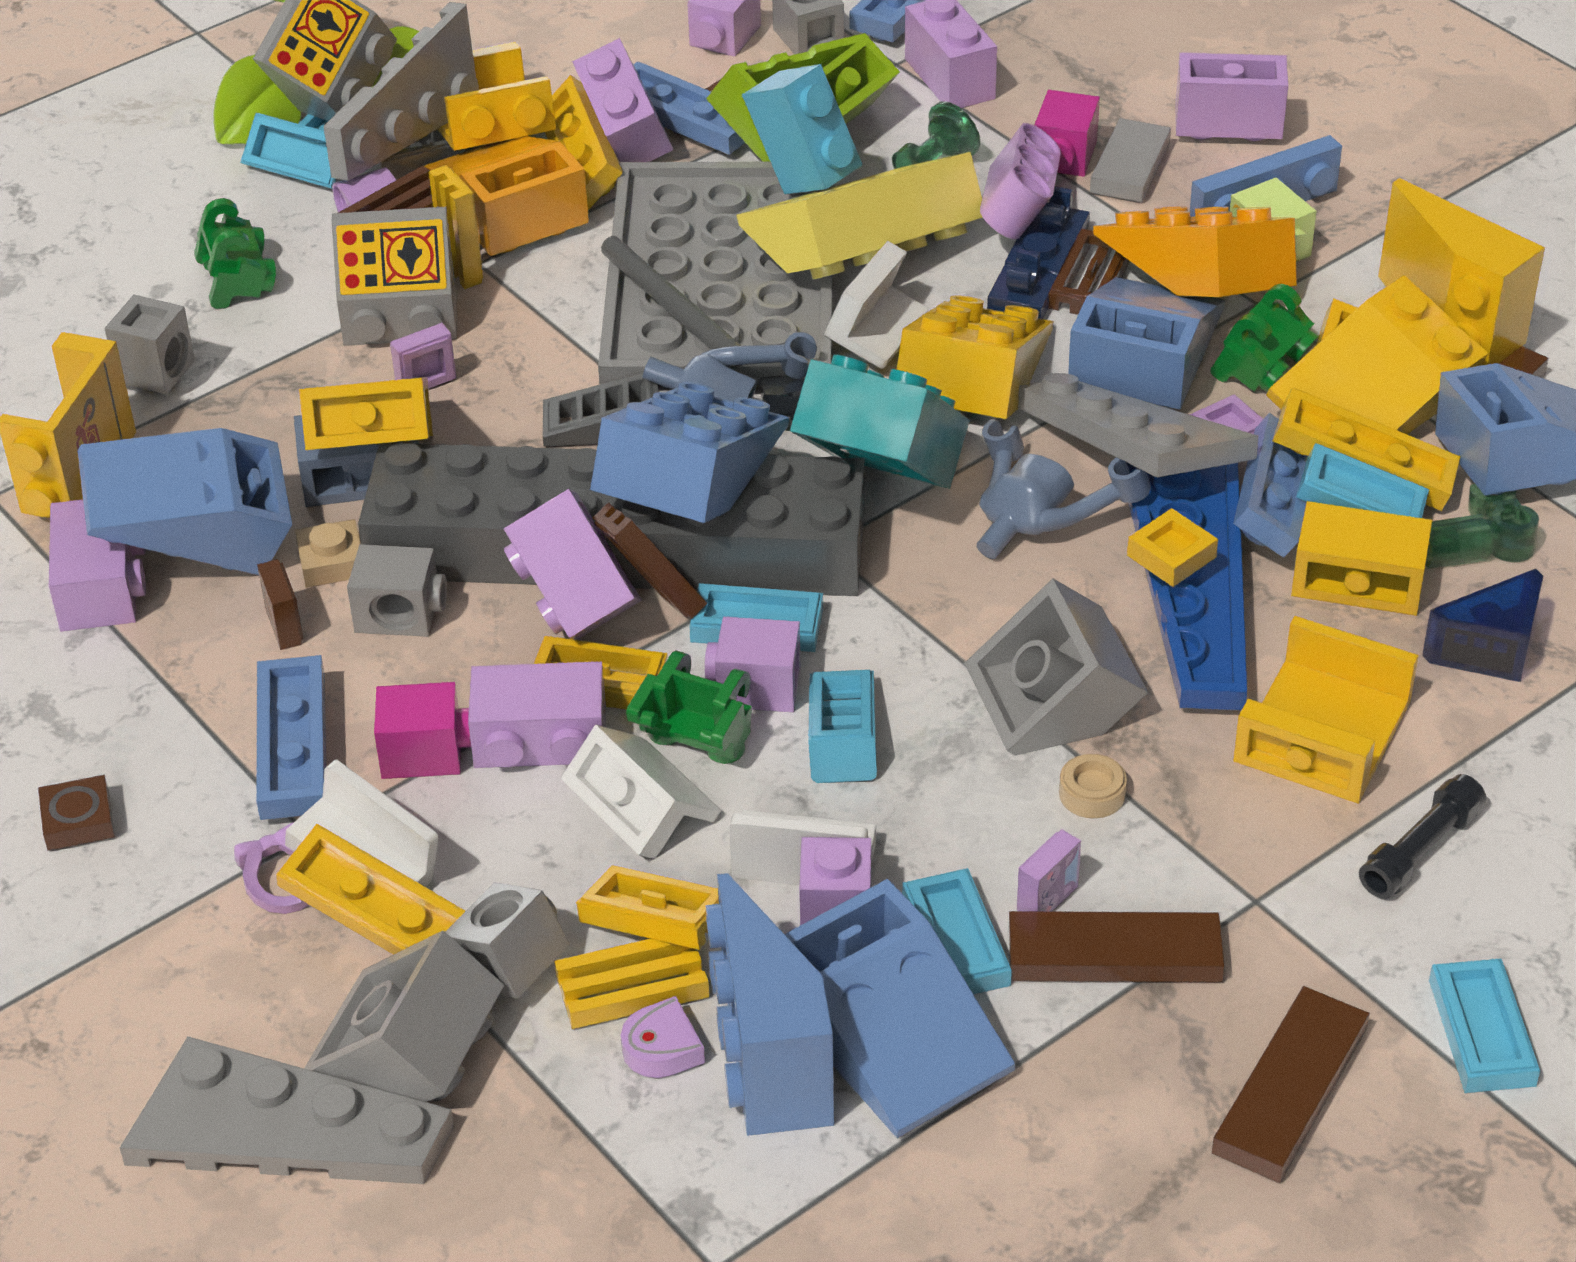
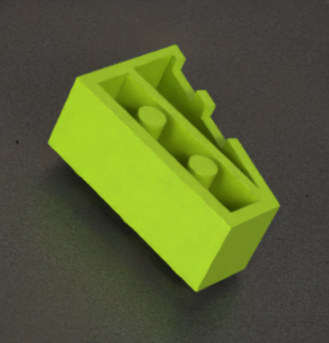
M863 33L813 45L809 51L790 56H788L787 52L775 54L766 62L749 66L746 62L734 64L718 82L706 100L763 162H770L742 97L743 93L778 71L821 64L847 125L877 100L900 71L875 43Z

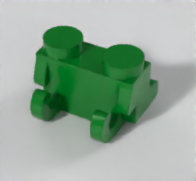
M226 198L215 199L206 205L197 232L198 239L194 251L197 263L203 264L204 268L209 271L210 276L214 277L209 301L211 307L216 309L229 307L232 298L235 296L260 297L261 291L271 292L276 278L274 259L262 257L265 243L263 228L253 227L250 220L238 217L237 205L232 200ZM223 214L222 222H216L217 216Z
M1281 283L1274 285L1248 314H1245L1235 323L1223 342L1224 349L1210 369L1212 376L1221 382H1226L1233 376L1253 392L1260 387L1267 393L1269 388L1289 370L1290 366L1284 362L1288 357L1298 363L1309 352L1319 336L1311 330L1315 323L1308 318L1299 306L1302 302L1301 298L1292 287ZM1278 300L1283 301L1287 309L1278 303Z
M677 650L673 651L657 676L647 674L627 707V721L639 724L640 731L648 733L649 738L656 744L672 745L677 742L706 751L711 760L721 764H729L739 760L745 752V741L751 732L752 706L736 699L737 696L747 697L751 684L750 673L735 668L729 673L723 684L690 674L691 656Z

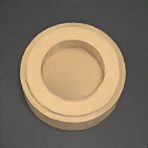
M1084 754L1074 757L1063 766L1060 773V800L1066 809L1081 817L1103 818L1117 812L1125 802L1126 772L1117 761L1104 755Z

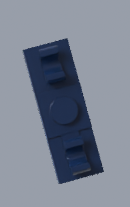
M1055 186L1053 196L1049 199V202L1045 204L1020 238L1016 239L998 278L987 296V309L1004 312L1005 306H1024L1038 310V318H1044L1048 310L1049 291L1080 230L1089 229L1090 212L1072 208V189Z

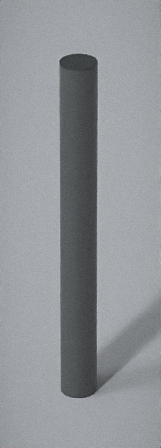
M610 236L602 243L601 252L711 350L730 346H742L617 236ZM734 365V366H730V367H731V368H738V367H740V366H742V365Z

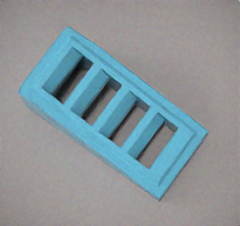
M874 670L810 673L808 743L810 772L814 782L871 781L876 778Z

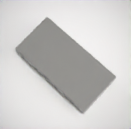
M1119 118L1091 175L1090 193L1142 202L1170 144L1171 127Z

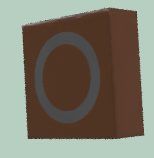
M279 559L257 564L265 609L280 650L302 645L301 640H304L297 599L283 562L280 563Z
M105 774L38 787L42 830L47 851L115 838L109 789Z

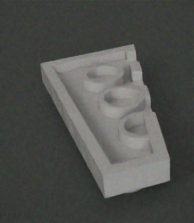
M449 2L439 12L441 20L433 28L423 27L412 38L414 47L403 58L393 57L381 69L383 74L373 88L364 86L323 126L331 178L349 181L448 123L444 97L479 89L475 74L467 4Z
M1047 374L1043 377V382L1019 386V409L1157 478L1257 459L1258 435L1080 382L1078 377L1071 374Z
M188 1036L121 1144L120 1152L125 1166L151 1167L153 1159L183 1160L188 1170L217 1171L219 1163L258 1165L260 1174L290 1176L291 1170L312 1168L328 1169L329 1177L332 1179L425 1184L454 1128L452 1110L449 1108Z

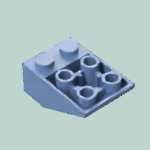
M1116 277L1086 297L1070 331L1068 374L1078 377L1080 382L1159 406L1181 409L1224 310L1226 300L1216 297L1177 296L1166 287Z
M1499 363L1441 372L1435 434L1449 452L1460 456L1459 464L1485 496L1491 494L1507 495L1516 490L1548 484L1564 485L1572 480H1576V389Z
M692 382L679 383L678 388L668 392L654 393L650 399L642 402L628 403L625 409L602 417L590 490L706 523L731 509L787 428L789 417L769 412L770 405L758 399L739 397L735 398L733 402L715 397V390L707 385Z
M224 428L81 444L78 449L88 536L101 538L112 543H122L157 551L172 557H182L217 565L228 570H238L259 575L257 564L272 561L292 527L278 442Z
M728 873L717 874L719 904L706 905L705 908L710 948L721 947L719 951L708 952L712 993L717 994L718 1004H728V1006L716 1007L720 1049L725 1050L726 1062H735L724 1064L729 1108L743 1107L747 1136L834 1126L833 1033L823 976Z
M889 879L876 884L784 934L823 976L833 1033L834 1068L896 1138L901 1137L1015 1070L1014 1060L930 922Z

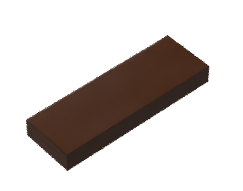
M1009 911L1008 929L1009 958L1012 970L1011 981L1223 982L1225 966L1219 912Z
M1303 986L1213 1138L1212 1154L1281 1183L1365 1034L1370 1013Z

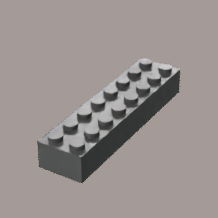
M410 442L379 443L358 522L362 545L433 548L437 574H445L448 582L537 585L532 576L522 580L510 563L504 548L512 542L504 528L567 489L578 493L592 518L609 502L616 510L618 509L625 517L631 519L696 591H698L699 583L817 592L823 593V595L858 596L865 517V459L840 458L836 456L804 457L768 454L731 509L706 523H702L590 490L597 451L592 448L563 449L535 448L531 446L413 444ZM602 533L634 588L654 589Z

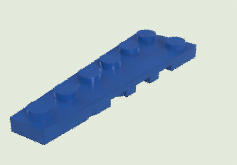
M1127 463L1129 473L1131 474L1137 467ZM1238 463L1158 478L1148 473L1151 485L1149 495L1141 501L1128 503L1135 532L1172 508L1218 538L1216 558L1174 587L1145 568L1179 707L1242 710L1247 700L1241 529L1233 524L1239 501Z

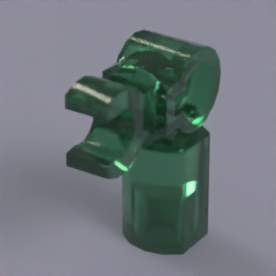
M1476 484L1470 485L1468 510L1471 516L1432 521L1425 565L1429 569L1488 560L1490 554L1509 562L1528 560L1534 555L1536 550L1539 516L1533 509L1519 502L1516 498V490L1504 492L1497 496H1485Z

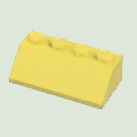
M971 152L896 168L736 215L739 226L787 274L810 269L812 279L845 271L843 260L850 258L853 259L854 266L868 264L887 241L905 251H910L927 246L925 235L934 233L935 241L967 233L966 222L983 218L980 213L982 196Z

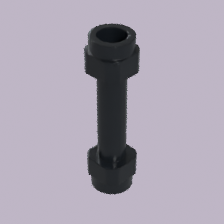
M1458 774L1452 779L1446 780L1434 792L1432 808L1394 845L1389 843L1380 844L1368 856L1367 862L1359 869V879L1364 888L1380 899H1388L1393 894L1401 892L1412 881L1414 864L1452 826L1457 829H1463L1477 816L1478 810L1486 803V793L1480 783L1465 774Z

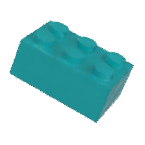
M834 354L831 364L813 359L810 360L790 432L832 456L864 458L865 467L947 489L951 488L970 422L968 418L954 409L955 400L942 396V390L927 385L926 378L909 372L891 369L889 379H887L880 373L868 370L869 364L842 355Z

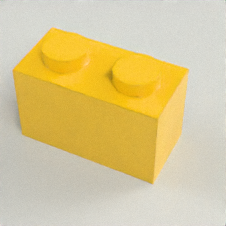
M1307 501L1297 547L1291 596L1417 616L1432 520Z

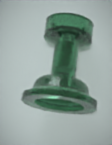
M946 101L936 103L931 107L928 114L929 138L920 146L914 143L903 145L892 155L893 168L896 169L935 160L942 154L953 156L971 152L973 156L978 152L981 145L980 134L975 123L959 106Z

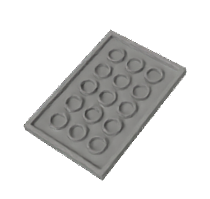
M619 162L623 173L617 181L612 236H617L742 346L785 344L789 335L796 332H804L810 334L817 344L816 356L813 360L831 364L832 339L825 336L824 333L832 318L833 275L812 279L810 269L787 274L739 226L736 216L740 213L817 191L784 194L771 162ZM609 260L598 362L599 385L642 374L650 357L684 369L693 357L711 350ZM781 362L747 364L738 368L728 367L757 380V384H760L761 377L784 376L795 379L785 374L782 370Z

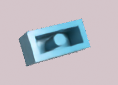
M821 64L778 71L742 94L784 194L826 190L863 165Z

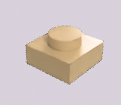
M355 519L295 529L306 588L349 580L359 544H361Z

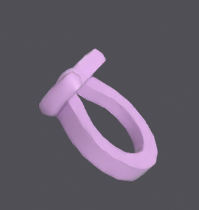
M293 823L283 827L273 835H265L259 840L239 843L234 847L235 862L243 870L246 894L255 905L268 912L287 914L301 911L309 906V904L294 895L286 897L274 896L266 892L258 882V874L263 857L278 851H285L290 855L294 853L285 846L286 829Z

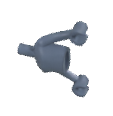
M796 332L789 335L785 344L730 346L712 349L693 357L684 369L650 357L645 366L643 378L672 390L678 388V384L682 382L707 385L715 390V397L734 402V399L739 397L753 398L758 381L728 367L781 362L782 370L786 375L791 378L801 379L806 376L809 363L806 359H813L816 356L817 344L810 334Z
M989 420L982 429V435L990 456L994 461L990 484L981 495L979 505L988 520L993 524L976 545L985 557L996 559L1016 533L1039 535L1043 532L1056 531L1086 519L1117 500L1124 503L1141 501L1149 495L1151 489L1148 473L1136 468L1130 474L1127 462L1115 458L1108 466V473L1112 483L1075 503L1059 508L1075 485L1069 472L1059 463L1035 454H1025L1022 456L1024 445L1018 426H1011L1010 430L1004 434L1001 423L998 420ZM1020 458L1019 461L1015 464V466L1011 469L1012 462Z

